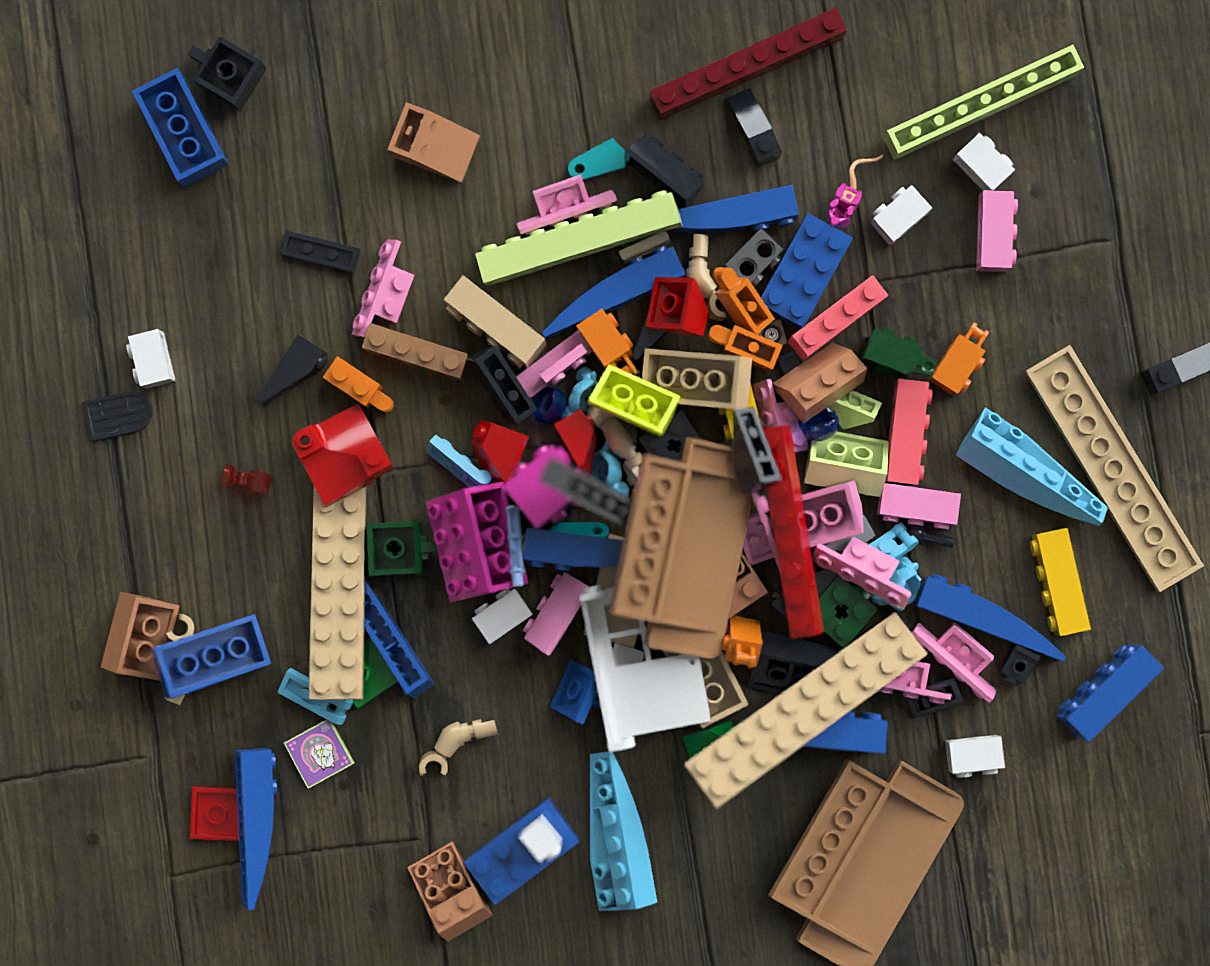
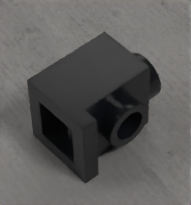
M1012 644L998 672L1004 674L1003 680L1017 686L1018 682L1025 684L1040 656L1019 645ZM1017 662H1022L1023 669L1020 672L1015 669Z

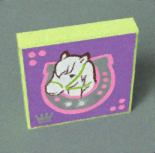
M329 720L319 723L284 743L307 788L354 764L334 723Z

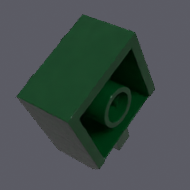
M880 327L879 330L874 329L868 335L859 358L866 367L896 379H902L911 373L928 377L932 376L937 361L922 353L924 347L918 345L919 341L907 336L901 339L894 336V331L884 327Z
M420 521L367 524L369 576L423 574V559H429L428 553L438 552L435 541L428 542V536H422V522ZM394 542H397V545L402 547L401 552L398 551L399 555L395 556L394 552H390V546H394Z
M837 575L819 596V603L824 627L823 633L840 648L844 649L878 609L867 600L870 594L861 586L853 582L847 583L841 576ZM843 605L845 607L843 611L845 616H838L836 618L837 611L835 607H842Z

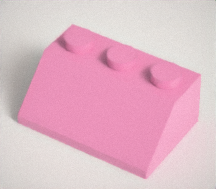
M855 480L802 494L810 547L864 533L862 504Z
M564 572L563 576L557 574L550 586L554 589L550 597L544 596L536 608L540 611L539 615L535 620L530 618L523 629V632L527 633L524 639L549 656L582 605L580 594L585 593L584 588L588 587Z

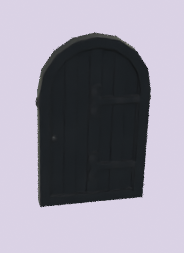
M124 391L114 395L82 401L91 441L142 430L150 423L153 416V407L150 400L144 394L136 391Z

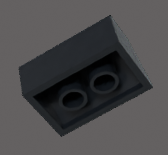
M644 134L626 151V164L660 191H667V194L672 193L676 204L681 208L688 207L704 187L705 181L702 180L704 176L695 168L689 169L682 164L684 162L683 159L675 152L668 153L663 149L664 145L659 139L654 136L650 138Z
M761 630L762 647L756 667L751 668L747 687L781 695L834 657L837 653V648Z

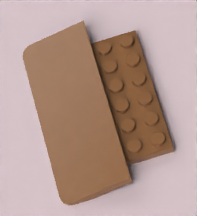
M686 438L681 463L642 454L609 613L648 620L643 642L644 646L705 658L716 657L722 649L753 502L752 493L743 495L734 472L732 447Z
M846 759L768 894L771 898L807 917L795 939L839 966H874L964 807L963 799L958 793L900 759L896 762L886 781Z

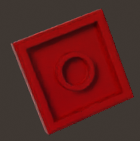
M192 787L190 839L239 841L236 788Z

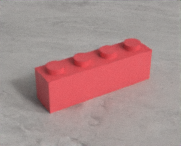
M872 275L792 335L787 342L800 359L804 361L880 304L888 294Z
M897 379L895 381L888 440V468L885 483L916 486L919 481L923 480L924 465H920L921 455H925L927 449V440H923L924 430H928L930 415L926 414L927 404H931L932 389H929V382Z

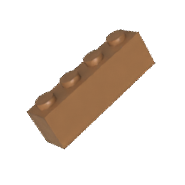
M372 323L369 324L362 348L367 352L458 381H463L468 366L466 359L469 358V355L467 353Z

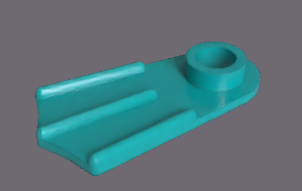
M612 138L571 160L568 166L569 175L571 177L581 175L582 179L585 180L625 168V150ZM582 166L584 172L581 174L577 173L575 167Z
M559 522L556 525L553 523L550 530L607 538L609 535L608 526L599 522Z

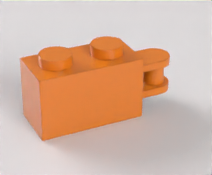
M718 267L714 270L713 278L720 288L715 294L738 327L758 334L775 319L748 278L738 277L732 268Z
M600 309L576 325L579 333L605 370L608 365L618 368L617 366L626 362L627 365L620 370L629 374L633 373L634 375L638 373L629 359L633 356L630 349L633 344L625 333L620 335L616 329L619 324L611 313L606 315L604 310Z
M975 322L970 326L964 337L959 334L954 338L936 366L932 376L928 379L952 396L966 391L971 383V380L968 379L973 370L977 372L985 361L982 358L985 350L980 346L989 331H982L976 327L977 324ZM970 335L978 340L976 344L968 340Z
M714 325L708 333V337L712 342L724 346L722 353L730 356L752 358L753 366L767 372L773 369L783 346L734 325L732 330L720 325Z
M338 356L323 376L324 379L367 408L373 405L382 412H390L394 407L392 399L381 392L383 387Z
M733 615L728 619L721 649L725 651V661L733 662V665H747L748 668L756 667L762 647L760 621Z

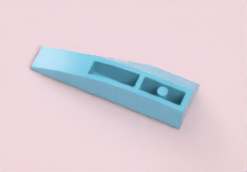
M987 408L983 409L963 439L956 456L998 484L1030 501L1075 519L1098 526L1102 524L1108 508L1028 435L1003 420L998 414L991 412Z
M613 752L590 754V863L599 911L638 909L657 903L650 858L642 824L626 779Z

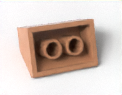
M831 343L779 378L772 385L798 418L805 423L862 384L866 376L867 367L851 349Z
M120 592L101 668L118 674L160 680L150 649L171 642V639L166 636L165 632L172 631L173 633L180 605Z

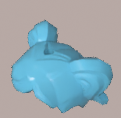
M582 367L577 372L576 380L578 383L571 391L569 406L562 412V419L580 409L585 416L589 415L587 409L592 405L588 404V401L599 383L596 381L597 374L595 371L592 372L590 368Z
M606 441L602 450L595 452L591 478L628 497V484L621 481L622 468L621 461L618 458L619 455L613 453Z
M900 557L897 559L899 564L889 581L911 592L907 603L911 604L915 601L920 590L921 578L916 572L919 565L912 563L907 557ZM872 594L871 599L873 603L878 605L889 604L885 599ZM891 605L892 607H894V608L897 609L898 611H902V610H903V609H901V608L898 607V606H893V605Z

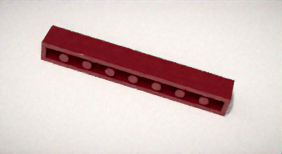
M836 7L650 90L651 103L661 121L844 39L847 28Z

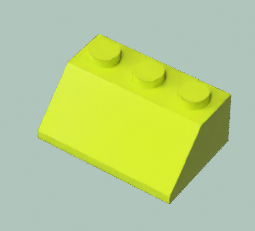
M608 365L588 404L660 436L665 433L671 422L680 396Z

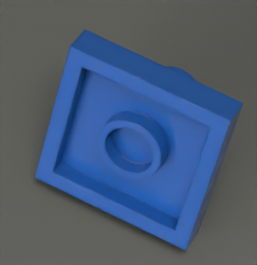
M570 659L550 707L583 724L591 705L598 709L601 708L594 670Z

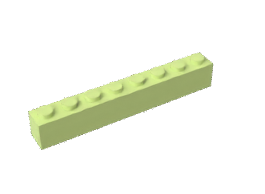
M1071 45L887 130L883 138L893 159L896 160L1077 76L1084 66L1074 45Z
M660 191L654 193L652 199L642 201L641 198L627 202L628 206L620 209L617 206L609 207L603 210V214L593 216V214L583 215L578 218V222L572 224L566 221L554 225V229L546 232L544 229L535 230L529 233L530 237L524 239L513 237L505 241L506 244L498 247L496 244L484 246L481 248L482 252L475 253L483 283L490 286L649 237L664 230L668 231L681 227L683 224L675 197L672 193L667 194V191Z

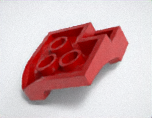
M359 403L319 424L303 428L293 437V447L325 507L372 484V480L394 469ZM309 438L310 442L307 445H302V439Z

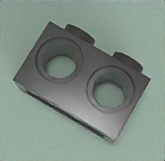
M760 229L725 264L724 268H732L738 277L748 278L755 288L764 278L762 273L768 267L772 270L782 260L780 255L783 249L765 231ZM761 246L768 247L771 255L763 258L759 256L757 249ZM748 264L752 267L753 274L744 276L740 273L739 267Z

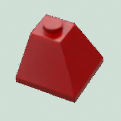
M655 277L646 328L681 335L704 336L708 309L697 280L694 278Z
M580 409L555 423L554 426L579 470L591 478L597 442L594 429L597 428V425L590 414L585 416Z
M480 420V423L473 431L471 443L480 469L488 471L491 474L492 480L506 484L514 476L512 472L518 466L529 437L497 424Z

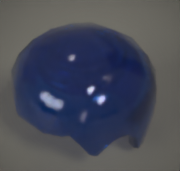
M553 385L542 388L534 397L533 404L537 410L531 415L535 418V421L544 424L558 421L563 416L567 406L563 392Z
M827 407L805 423L799 419L798 425L807 439L820 442L834 436L839 429V417L835 410L831 411Z

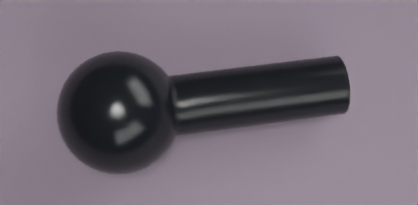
M910 525L907 528L906 532L910 536L913 535L919 541L918 544L926 541L951 548L954 547L955 538L926 531L924 526Z

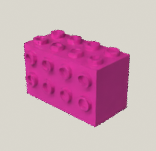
M553 445L550 448L543 446L533 455L535 460L528 466L524 462L512 472L515 476L503 485L514 501L540 530H543L552 521L555 525L567 516L565 511L572 505L575 508L581 505L538 481L544 466L551 456L568 466L572 465L565 451L561 447L556 450Z
M504 482L466 488L426 501L450 603L516 587L513 586L512 575L509 573V570H511L509 540H507V512L505 511L506 507L509 506L506 490L503 487ZM526 572L523 574V585L528 584Z

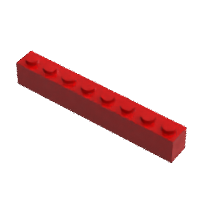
M790 425L765 428L763 432L781 476L780 481L767 488V495L791 638L817 635L824 632L791 427Z

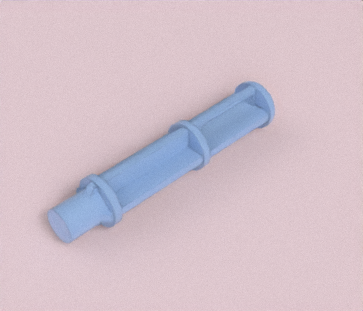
M510 505L505 509L507 512V540H509L511 570H509V573L512 575L513 586H523L525 569H523L521 540L523 535H521L520 525L521 508L517 505Z

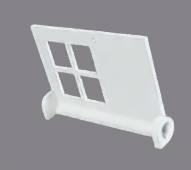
M599 585L584 588L585 593L580 594V600L609 752L635 746L634 735L711 721L699 656L680 654L651 660L649 647L644 646L646 661L615 667L610 639L641 633L642 641L644 642L647 626H645L644 620L638 619L640 628L609 633L604 605L611 604L614 587L601 590Z

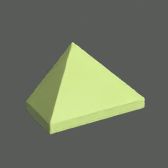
M851 390L828 407L842 429H847L873 422L882 402Z

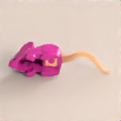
M883 155L873 159H858L852 163L849 169L850 187L845 183L838 188L834 200L830 202L831 208L827 212V221L832 227L845 228L851 222L849 217L856 210L861 200L862 191L858 192L856 190L855 166L860 163L876 162Z

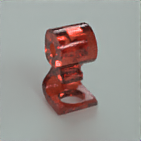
M226 463L221 486L231 487L238 484L246 486V491L269 494L273 474L250 470L249 473L240 472L233 465Z

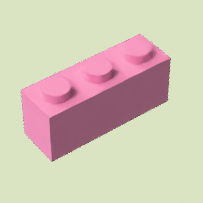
M983 190L979 195L976 271L1008 272L1012 265L1016 263V250H1013V240H1016L1017 225L1013 224V215L1017 214L1018 200L1014 199V191Z
M884 483L881 497L878 500L877 515L883 516L884 521L898 522V518L909 519L908 524L924 526V522L934 523V528L949 530L950 525H957L961 494Z

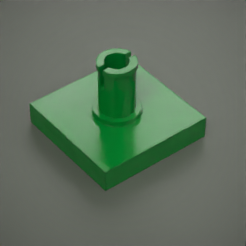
M371 637L364 642L363 700H353L357 709L398 682Z

